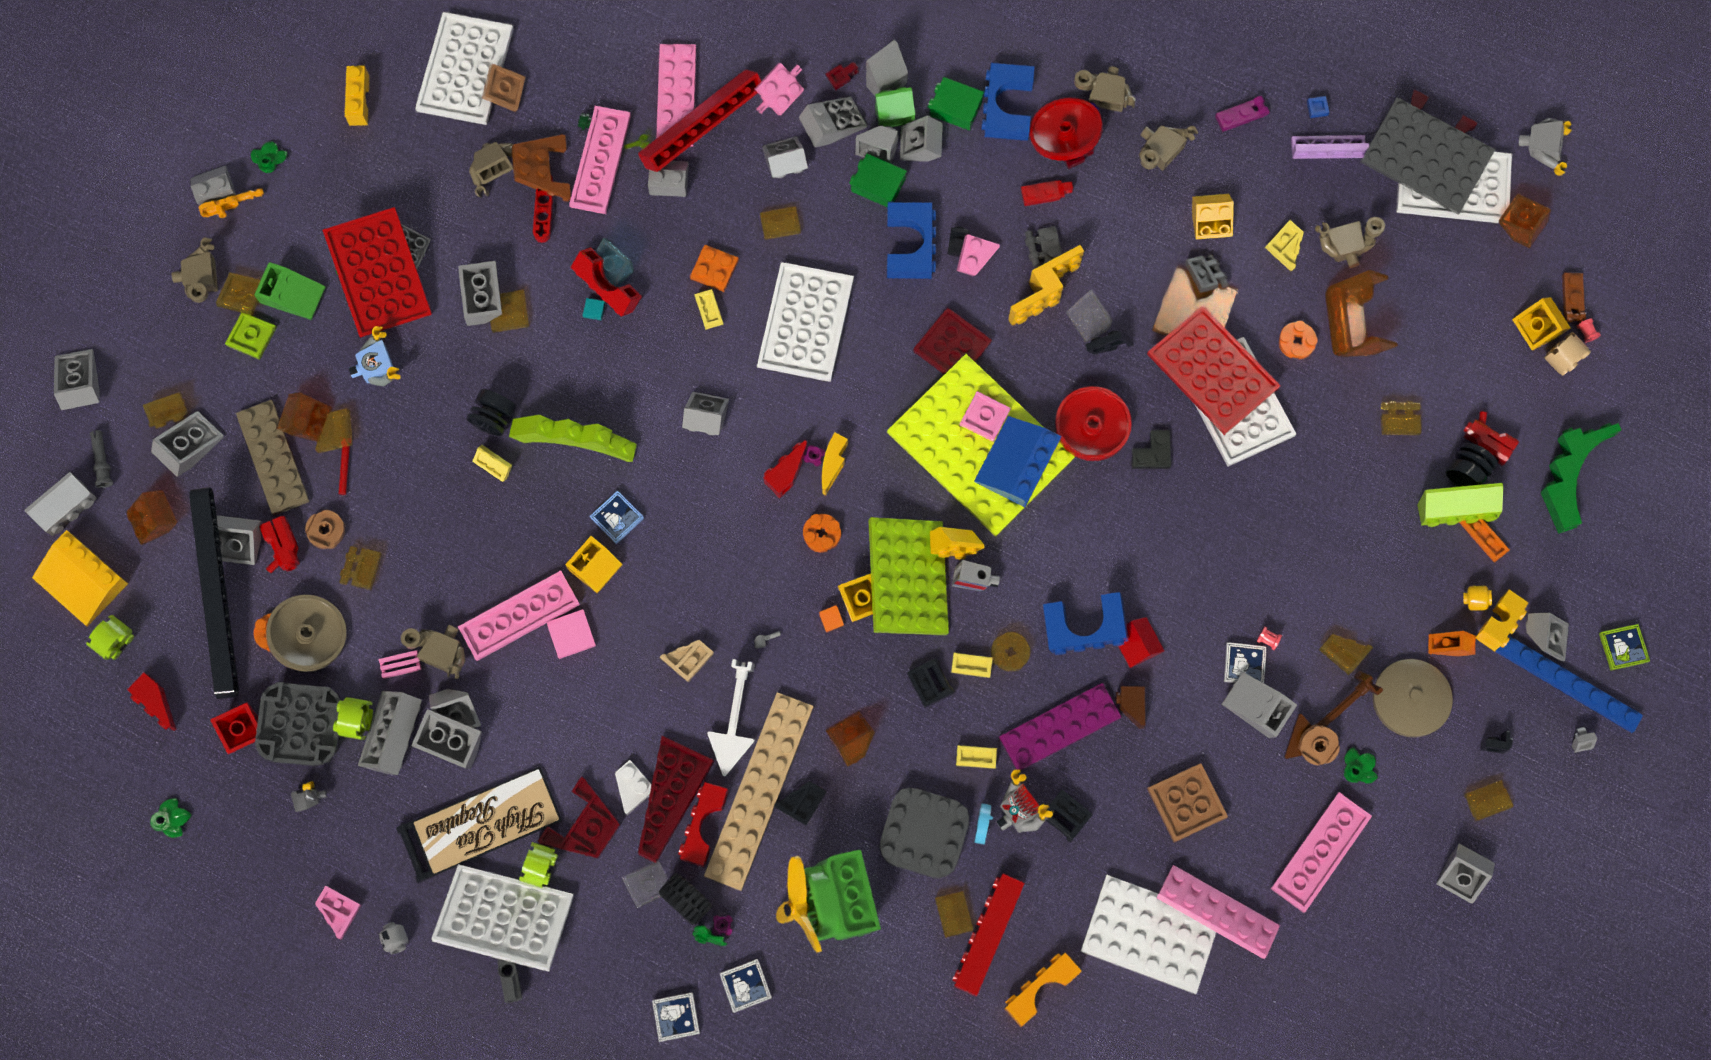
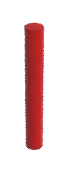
M346 438L342 440L339 495H346L350 439Z

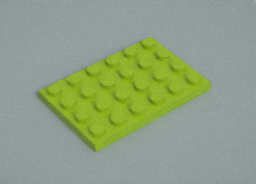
M869 518L873 631L875 633L949 634L945 558H941L937 554H931L930 531L943 527V521Z

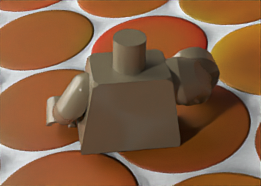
M1109 67L1107 73H1099V75L1091 74L1087 70H1080L1076 73L1074 79L1075 86L1081 90H1092L1089 102L1096 104L1099 108L1122 112L1123 105L1124 108L1127 105L1135 108L1136 99L1133 97L1129 85L1125 83V78L1118 76L1119 69L1117 67Z
M1160 126L1156 132L1146 127L1141 133V136L1147 140L1139 153L1141 165L1146 169H1153L1158 166L1164 171L1185 148L1186 138H1189L1191 141L1195 139L1193 134H1198L1196 127L1189 126L1187 129Z
M485 143L482 149L474 153V161L469 172L474 185L477 186L475 194L481 199V192L483 190L484 194L489 196V191L481 183L484 185L513 170V165L507 158V156L512 158L513 144Z
M1379 217L1370 218L1365 225L1366 232L1364 236L1362 235L1360 221L1329 229L1327 223H1322V231L1319 225L1315 227V231L1320 233L1319 239L1322 250L1334 258L1336 262L1347 260L1349 268H1354L1360 264L1358 256L1374 247L1376 242L1374 239L1383 233L1385 223Z
M205 237L201 240V246L181 261V271L171 273L173 282H182L185 287L186 296L196 303L205 301L208 298V291H218L215 258L208 252L209 250H214L215 247L210 244L212 239Z
M448 625L444 634L427 629H422L418 632L413 628L406 629L402 633L401 642L406 648L422 647L417 655L421 662L447 672V677L450 674H455V679L459 678V672L466 662L464 648L458 640H455L459 629Z

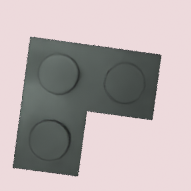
M1151 430L1150 449H1132V469L1171 468L1170 430Z

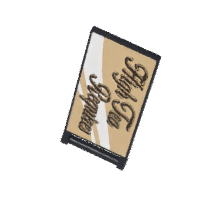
M538 767L414 821L402 824L396 830L403 839L416 873L415 879L417 883H421L457 867L458 864L462 865L547 828V826L555 825L561 822L562 818L543 771ZM412 828L425 857L429 872L424 873L408 832Z

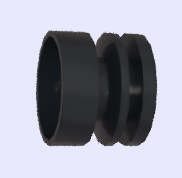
M481 389L475 399V403L480 407H471V413L467 415L466 419L477 429L485 433L502 436L504 433L503 428H506L508 425L504 419L512 417L516 405L498 393Z
M1464 443L1455 455L1456 459L1451 461L1445 473L1448 479L1458 487L1484 485L1488 481L1487 477H1490L1493 470L1497 467L1498 462L1486 449L1472 443Z

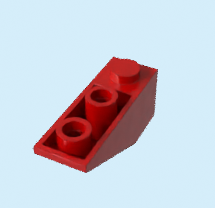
M806 440L802 443L798 442L788 456H782L778 461V465L774 468L770 467L764 473V483L779 499L794 486L803 457L807 451L808 445Z
M143 673L127 689L132 694L130 698L138 705L142 703L145 706L143 710L151 717L155 715L159 719L157 723L165 730L170 728L175 731L176 726L164 688L151 676Z

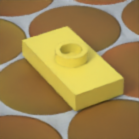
M710 289L694 294L705 330L723 325L713 290Z
M483 445L478 447L473 459L475 464L502 482L507 479L512 467L510 463Z
M954 653L951 673L990 678L992 657Z
M957 745L956 766L995 769L997 748Z

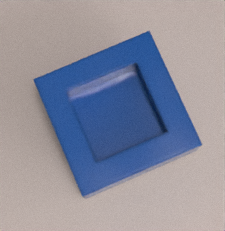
M1326 96L1309 98L1307 100L1310 118L1329 115Z

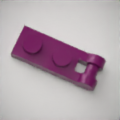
M1258 96L1251 101L1216 113L1215 117L1222 132L1268 115L1270 111L1264 105L1263 96ZM1258 107V111L1255 112L1253 108Z

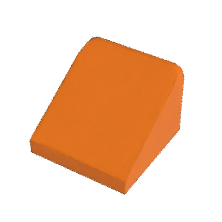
M837 605L819 612L826 633L844 626Z

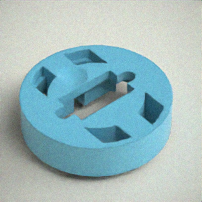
M981 803L974 843L985 844L989 820L993 819L990 816L991 805Z

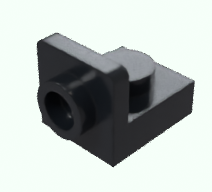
M964 227L951 228L947 255L960 257L965 235H969V230H966Z
M1506 730L1501 734V741L1497 737H1488L1481 742L1480 750L1506 753L1513 745V737H1510L1511 731Z

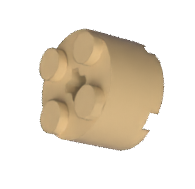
M1574 332L1565 336L1566 340L1559 341L1544 357L1562 376L1568 371H1572L1578 365L1577 362L1584 359L1591 353L1589 348Z

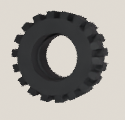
M674 873L658 891L668 904L693 925H696L712 907L711 903L694 886L677 873Z

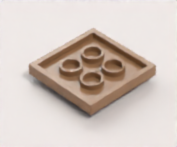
M1201 763L1147 788L1174 843L1228 818Z

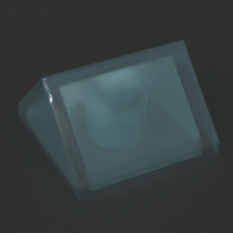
M604 237L596 253L604 259L603 270L607 280L612 285L618 287L634 272L633 264L625 254Z

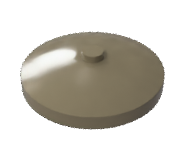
M298 595L286 599L273 610L266 627V641L272 655L284 666L297 671H315L328 666L340 655L346 640V624L340 611L326 599L314 595Z
M1417 659L1397 661L1382 671L1375 682V685L1383 689L1379 695L1372 694L1375 712L1381 722L1394 733L1414 738L1429 735L1439 729L1451 713L1453 703L1451 687L1445 676L1436 667L1425 661Z

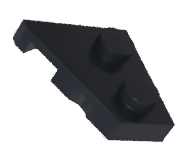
M1115 330L1109 332L1108 336L1103 338H1093L1090 343L1085 345L1088 352L1096 355L1117 350L1116 346L1124 343L1127 344V347H1131L1133 342L1130 337L1121 331Z
M809 781L781 801L776 802L774 808L807 826L827 791Z

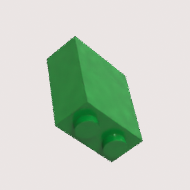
M943 77L941 83L938 82L936 85L935 97L929 101V116L970 131L983 102L984 92Z
M866 154L865 158H861L857 166L859 170L857 174L852 175L849 184H851V192L888 208V202H895L906 180L907 171Z

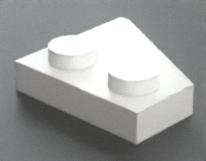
M631 760L615 772L624 812L627 815L649 797L652 785Z

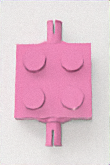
M778 63L755 88L763 100L758 108H756L757 111L762 114L767 107H770L778 116L782 115L804 91V88L796 79L802 68L796 65L790 72L781 63Z

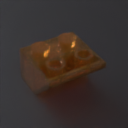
M302 393L289 394L277 429L295 437L321 442L332 407Z
M163 490L142 493L126 512L127 518L134 529L135 536L141 545L169 533L177 524Z

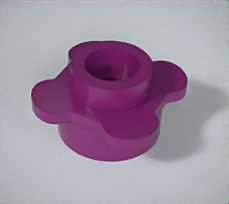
M813 445L808 446L807 454L803 457L804 462L820 466L825 451Z
M729 915L726 917L714 916L713 934L716 936L719 934L731 935L732 917Z

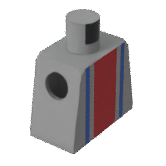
M962 560L954 569L952 586L984 591L988 586L997 588L1000 577L991 575V568L988 566Z

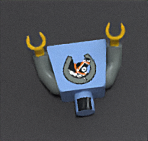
M375 326L372 329L371 337L355 355L358 364L348 369L352 378L363 375L367 383L384 387L394 379H400V375L396 374L399 368L393 367L386 345L380 340V338L386 337V332H380L383 327Z

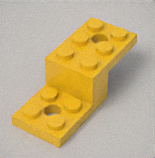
M1081 245L1032 270L1029 285L1035 294L1011 306L1008 320L1012 326L1022 324L1031 315L1037 316L1043 312L1044 308L1048 306L1054 307L1060 302L1063 285L1059 279L1066 272H1073L1080 267L1084 253Z

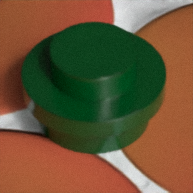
M581 113L577 127H580L583 131L590 126L592 118L589 117V113Z

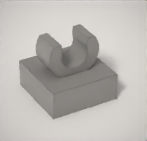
M1585 727L1577 728L1572 744L1574 752L1593 749L1597 741L1595 733L1587 734Z

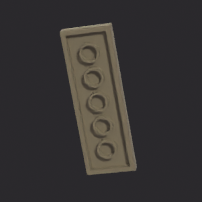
M269 400L236 413L273 516L310 502L274 402Z

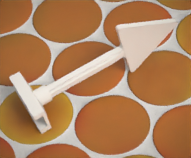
M732 660L731 667L737 669L735 676L737 681L728 733L708 732V737L723 776L730 772L754 742V739L736 736L744 682L747 680L748 672H754L755 664L753 662H748V666L745 667V662H742L741 666H739L740 661Z

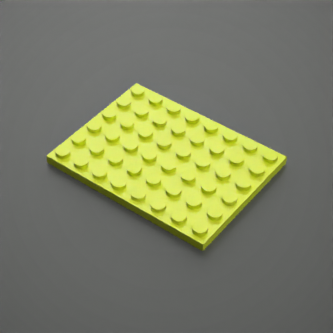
M965 354L887 430V433L996 537L1024 507L974 482L994 442L960 426V422L978 391L1010 407L1011 409L1007 417L1010 416L1041 427L1043 426ZM1060 442L1027 505L1075 458Z

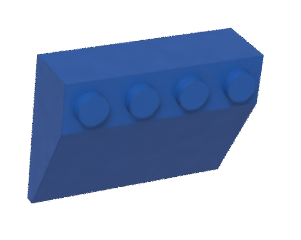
M1008 416L974 482L1025 508L1062 436L1044 427Z

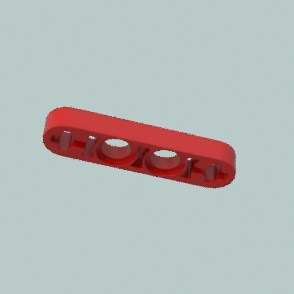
M537 188L533 235L536 241L544 243L551 236L553 196ZM541 196L549 197V201L546 203L539 201ZM540 213L548 214L547 219H538ZM541 226H543L545 232L542 237L538 234L541 232Z

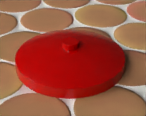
M1063 98L1046 104L1034 115L1030 123L1029 135L1034 149L1042 156L1059 161L1072 160L1085 155L1096 146L1102 135L1103 124L1099 111L1091 103L1078 98Z
M1094 386L1077 389L1066 396L1061 402L1055 418L1056 434L1062 436L1060 439L1062 446L1075 457L1088 461L1105 460L1117 454L1126 444L1132 425L1131 415L1125 402L1114 392Z

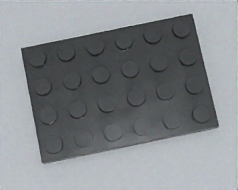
M1397 97L1360 163L1459 215L1496 149Z

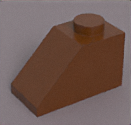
M1121 686L1119 692H1116V704H1119V710L1139 729H1143L1145 727V687Z

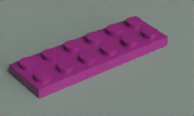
M1103 683L999 736V739L1016 770L1021 771L1121 719V715Z

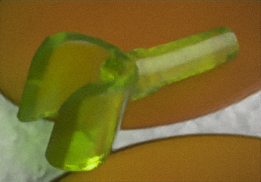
M641 135L638 141L625 144L624 148L628 149L637 146L645 148L649 145V141H642L647 140L648 135Z

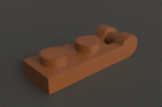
M1564 273L1562 275L1564 318L1569 323L1572 321L1581 323L1586 320L1583 273Z

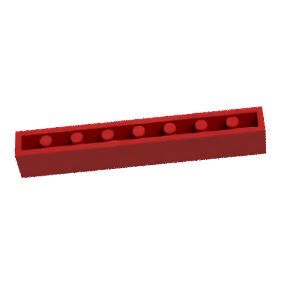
M745 69L641 150L638 155L645 168L654 172L660 171L758 93L755 88L761 82L758 73Z

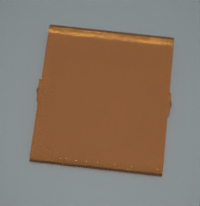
M1177 266L1168 291L1163 297L1162 306L1152 331L1167 336L1201 306H1204L1225 327L1238 289L1229 285L1226 288H1222L1221 284L1218 283L1217 289L1200 293L1189 271Z

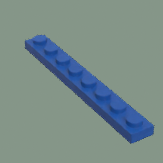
M1509 635L1507 637L1510 640L1505 647L1502 648L1500 646L1495 651L1631 733L1635 732L1643 717L1639 712Z

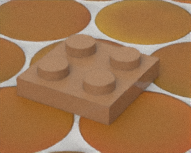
M492 63L489 66L482 99L514 112L517 111L525 77Z

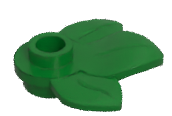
M273 141L265 143L261 150L253 149L251 151L252 161L258 164L259 169L264 173L273 172L276 169V165L284 162L287 158V151H278L277 144Z
M1354 747L1347 751L1344 757L1346 764L1344 768L1345 779L1353 783L1362 781L1370 784L1378 778L1377 774L1372 771L1376 764L1375 756L1369 753L1360 755Z
M172 798L160 805L159 812L152 815L150 824L154 830L163 831L168 837H180L183 835L180 826L191 818V813L185 809L178 808V799ZM163 818L165 821L162 824H158L157 819Z
M705 926L694 927L693 936L697 942L702 944L711 942L719 946L727 945L724 942V937L712 936V931Z

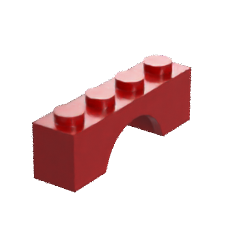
M592 248L581 250L570 268L621 317L632 313L642 296L630 284L622 287L612 285L604 274V259Z
M707 782L704 783L703 787H699L697 793L699 801L697 806H693L691 812L693 820L691 825L688 824L685 830L687 839L685 844H681L678 855H681L680 859L682 861L705 868L711 848L701 837V825L709 814L723 811L729 792L728 789Z

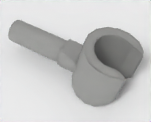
M778 631L766 636H757L754 641L755 648L766 647L765 641L781 636L780 632Z

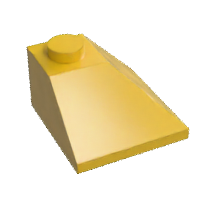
M871 574L838 585L852 622L873 615Z

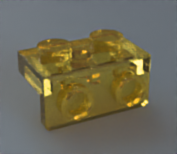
M180 392L143 404L150 422L148 424L149 427L155 426L156 429L166 426V421L172 419L174 422L185 419L184 415L189 413Z

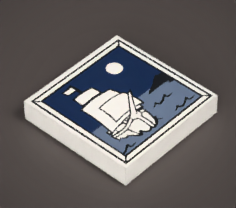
M1227 642L1224 682L1235 683L1241 673L1244 672L1264 683L1266 647Z
M758 959L720 973L733 1013L772 998Z
M693 993L652 1001L659 1042L700 1034Z

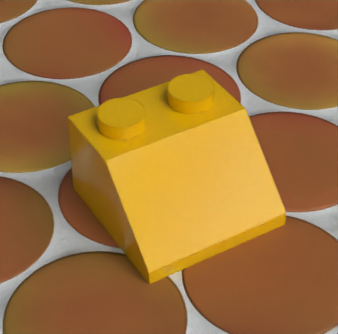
M1551 297L1542 298L1512 319L1531 350L1545 345L1571 329Z

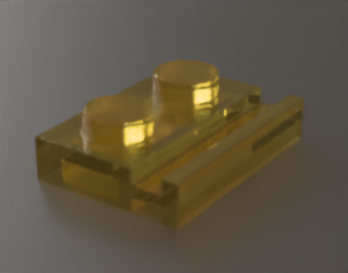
M796 206L760 212L765 240L801 233Z
M1502 780L1464 794L1475 821L1514 807L1506 788L1502 784Z
M963 891L935 898L945 938L973 931Z

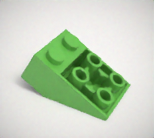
M269 262L254 296L261 304L312 320L326 287L286 267Z

